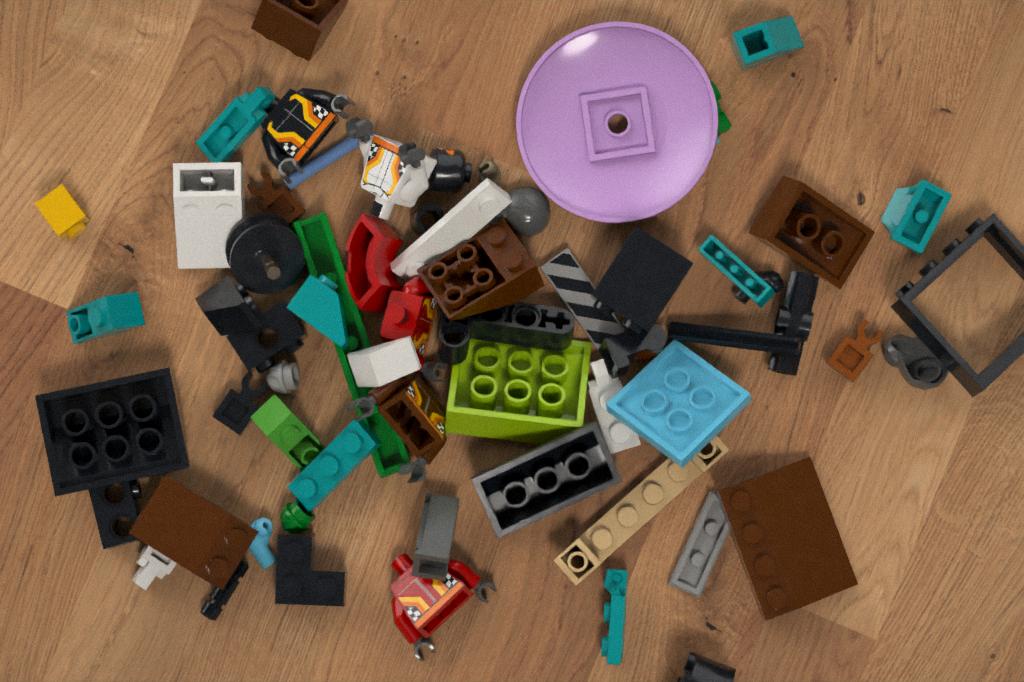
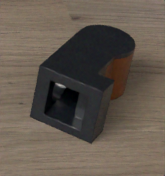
M654 324L648 334L641 331L637 335L627 330L605 338L599 348V352L612 379L625 375L632 362L639 359L653 360L666 344V332L661 326Z

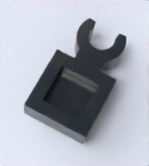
M250 372L242 379L241 392L237 393L230 389L212 415V417L240 436L252 421L250 417L260 408L252 402L255 398L263 396L268 390V384L265 382L258 390H251L249 383L254 375Z

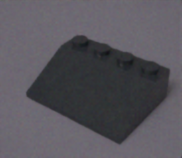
M172 368L159 369L35 396L55 496L190 468L181 401L175 372Z

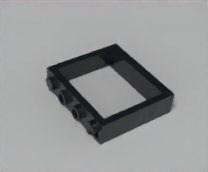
M992 214L984 222L979 217L965 229L969 235L962 242L955 238L942 250L945 257L939 263L932 259L918 272L922 278L916 284L909 280L895 293L899 299L890 306L972 397L984 391L1024 353V331L977 374L916 308L912 301L982 237L994 247L1024 280V246L995 214Z

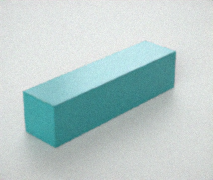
M712 234L697 249L702 256L760 308L775 294V291Z

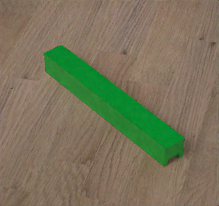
M322 212L303 221L293 222L297 237L303 246L304 257L310 274L316 279L322 274L338 285L335 292L342 297L349 345L346 349H343L335 342L334 345L353 401L361 397H368V392L375 387L357 386L347 354L372 346L359 308L348 290L345 279L346 270L327 214ZM374 405L373 414L363 419V421L382 443L372 453L378 475L380 478H384L398 473L402 464L411 461L405 443L378 412V406ZM356 406L358 416L360 417L361 410L358 406Z

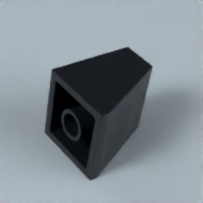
M635 226L591 294V298L596 300L593 306L608 316H611L613 312L625 319L622 325L635 334L639 335L641 331L648 334L692 267L693 262Z

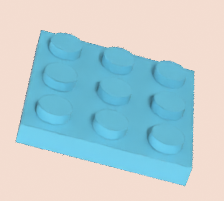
M673 340L606 404L608 413L683 468L751 402V394L679 341Z

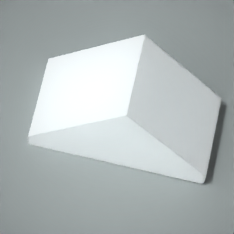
M411 335L347 354L358 387H380L422 368Z

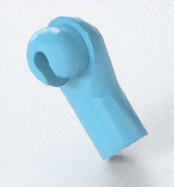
M260 518L251 525L258 531V534L248 549L265 570L274 564L277 558L268 547L273 524L267 518Z

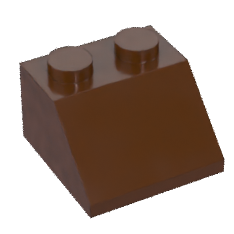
M262 0L251 29L262 34L266 39L272 40L290 50L294 55L310 61L325 43L345 9L348 0Z

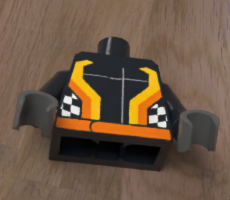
M302 88L297 92L289 89L282 99L276 96L271 104L264 109L268 116L261 123V127L264 130L261 140L268 160L288 184L292 183L289 174L295 170H298L300 174L303 173L301 168L339 122L337 114L343 119L349 117L343 112V109L348 104L355 106L356 103L345 94L336 95L326 90Z

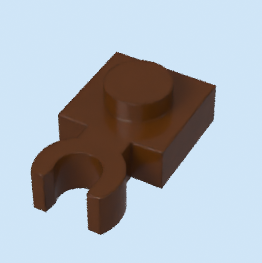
M263 171L260 174L266 181V186L262 190L255 189L251 183L247 185L248 190L253 196L265 200L258 208L262 213L278 215L290 224H293L306 212L305 209L284 185L275 191L272 178Z

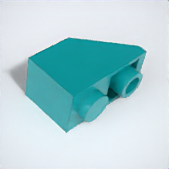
M793 16L763 21L734 32L730 39L741 71L805 47Z
M138 292L104 296L66 312L68 327L74 344L125 333L145 325Z

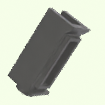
M426 493L411 576L446 581L460 498Z

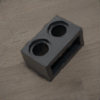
M138 479L117 483L124 488L125 495L123 500L116 504L112 503L108 497L109 489L113 485L89 489L103 549H112L141 541L131 534L123 537L117 531V523L121 518L128 517L134 524L141 512L138 498H142V491Z

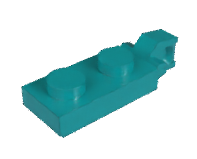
M259 86L252 94L245 92L241 97H235L196 141V144L212 163L227 162L261 125L263 119L267 116L264 109L271 104L276 95L268 86Z
M607 569L604 587L611 594V602H605L604 622L609 623V636L602 637L601 657H607V664L621 665L623 663L628 571Z

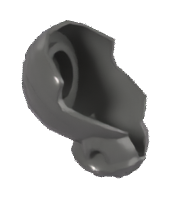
M534 187L513 189L507 192L512 202L488 223L493 225L504 218L514 234L532 237L541 233L548 225L551 212L550 202L542 191Z
M898 334L884 344L885 360L891 366L899 368L901 375L911 386L928 390L939 387L947 377L949 372L947 368L918 337L911 338Z

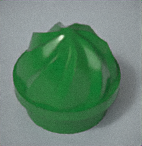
M298 499L293 503H287L280 515L283 529L291 534L308 531L311 528V522L315 519L313 511L308 512Z

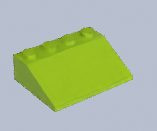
M470 339L466 359L462 363L452 366L445 432L544 444L583 426L592 342L572 340L571 345L566 350L550 351Z

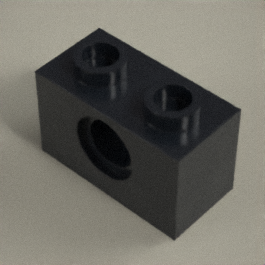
M284 300L257 316L262 324V327L259 329L226 336L250 373L256 370L259 374L265 372L276 364L274 358L283 352H286L287 356L305 345L302 340L308 336L292 311L286 308L288 305ZM266 331H274L278 335L277 344L269 349L263 348L260 343L262 334Z

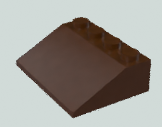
M811 457L715 492L763 620L767 621L797 610L858 584Z

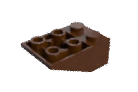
M504 218L417 271L449 321L515 304L545 286L536 264Z

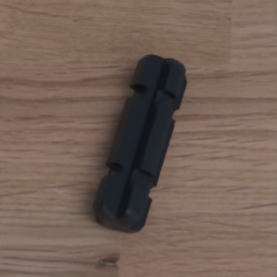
M242 560L240 561L223 590L216 586L209 595L211 599L209 601L206 600L201 608L200 613L213 621L219 617L223 610L221 609L222 605L227 604L240 583L238 581L239 578H243L249 568L247 563Z

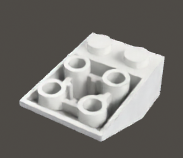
M241 162L173 163V203L178 269L230 268L226 259L225 245L232 228L245 218L244 166Z

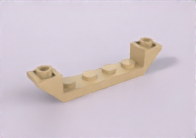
M716 435L683 468L668 458L553 561L577 586L687 486L726 454L729 449Z

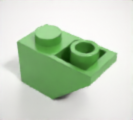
M275 394L250 417L301 471L326 448Z

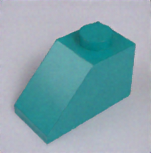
M310 274L286 308L340 347L346 349L349 345L342 297L335 292L338 285L322 274L318 279Z

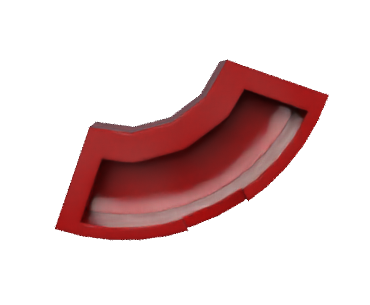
M364 213L354 225L345 251L349 253L347 262L348 272H345V279L350 295L359 309L380 313L387 306L391 291L401 290L395 278V273L391 270L390 263L395 260L396 252L403 241L384 219Z

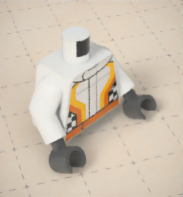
M356 117L346 122V131L351 138H360L358 145L364 159L361 187L376 195L370 214L389 220L394 204L411 208L415 205L418 197L428 189V179L437 160L425 155L423 149L416 148L414 142L403 144L379 135H369L373 129L371 121L367 119L360 120V118Z

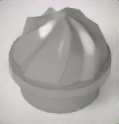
M282 360L273 367H270L266 377L268 385L273 391L283 394H290L292 390L299 389L300 372L297 364Z

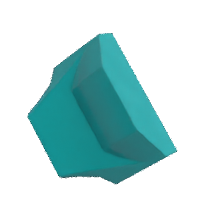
M924 179L914 186L897 188L881 218V221L890 232V240L921 255L953 194Z

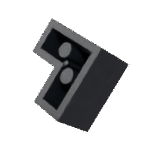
M278 535L275 604L346 606L347 572L314 571L315 537Z

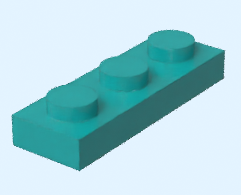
M354 419L287 486L308 512L314 511L382 444L363 420L356 422V419Z

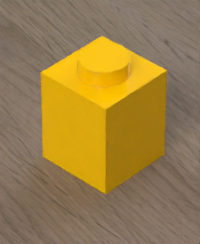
M63 184L35 203L41 214L61 239L64 240L69 237L72 240L87 229L85 224L90 221L89 217Z

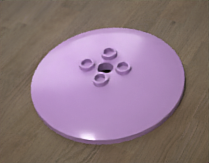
M603 22L581 28L565 36L550 47L536 62L523 85L519 97L516 114L517 140L523 162L538 187L557 205L568 212L591 221L616 224L631 223L648 219L670 209L696 186L705 173L716 146L719 121L718 107L712 85L705 70L696 57L678 40L656 28L639 23ZM615 116H623L628 121L626 130L620 134L613 133L609 129V122Z

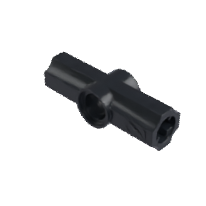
M790 271L783 305L779 306L773 334L800 338V351L796 356L771 352L767 370L785 375H797L803 345L808 340L814 313L811 311L816 297L819 277L804 272Z

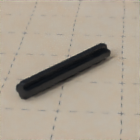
M673 321L670 322L668 327V338L677 341L795 356L799 354L801 346L800 338L794 336Z

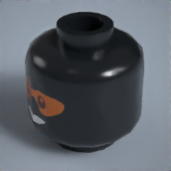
M435 148L431 151L429 157L437 160V163L428 179L430 191L456 194L461 191L464 183H470L472 164L466 163V158L462 151Z

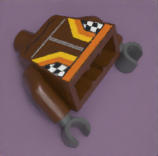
M417 375L409 380L406 377H401L383 386L373 388L368 392V397H361L349 403L347 410L356 406L361 410V416L355 420L356 422L371 416L374 412V405L378 406V412L417 458L414 462L402 464L399 468V475H406L411 472V478L407 483L422 481L426 476L425 465L431 464L447 441L445 432L446 411L431 392L430 387Z

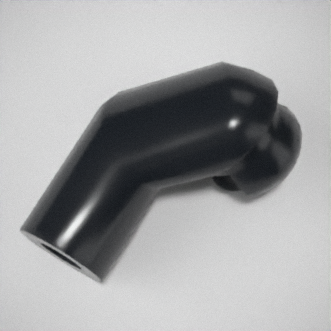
M776 271L754 272L775 291V294L783 289L784 281ZM739 288L733 293V296L744 305L750 300Z

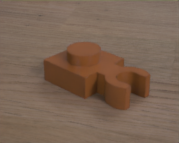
M867 320L862 321L857 326L855 340L846 335L825 362L852 383L874 356L867 350V347L879 342L883 336V332L879 330L873 338L866 337L864 328L869 323Z

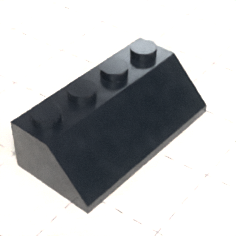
M596 420L470 477L498 539L623 482Z

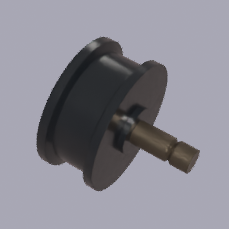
M257 213L247 216L232 228L227 237L225 245L227 262L236 281L250 292L266 295L283 291L296 281L303 269V246L291 224L278 215Z

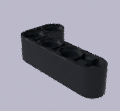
M517 302L454 321H449L445 313L442 312L438 338V356L440 360L449 365L462 363L468 355L470 339L550 351H563L572 343L575 318L570 311L563 308ZM492 318V319H495V320H497V321H489V320H487V319ZM522 323H526V324H529L530 326H523V325H521V324H522ZM449 342H456V343H459V344H457V345H452V344H449Z

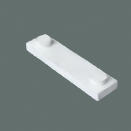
M486 178L390 263L392 272L405 281L410 280L412 277H420L417 272L419 269L469 240L512 202L510 195Z

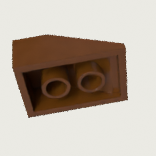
M782 176L749 231V234L771 249L838 289H841L875 233L802 181Z
M164 474L128 533L193 574L223 590L257 536L258 531L248 523Z

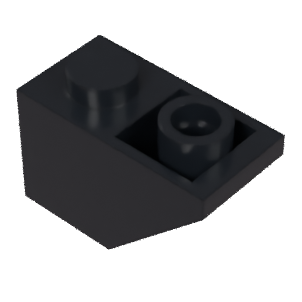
M226 276L195 298L202 312L220 336L253 331L262 327L261 322L256 316L261 311L251 295L239 283L235 285L229 276Z

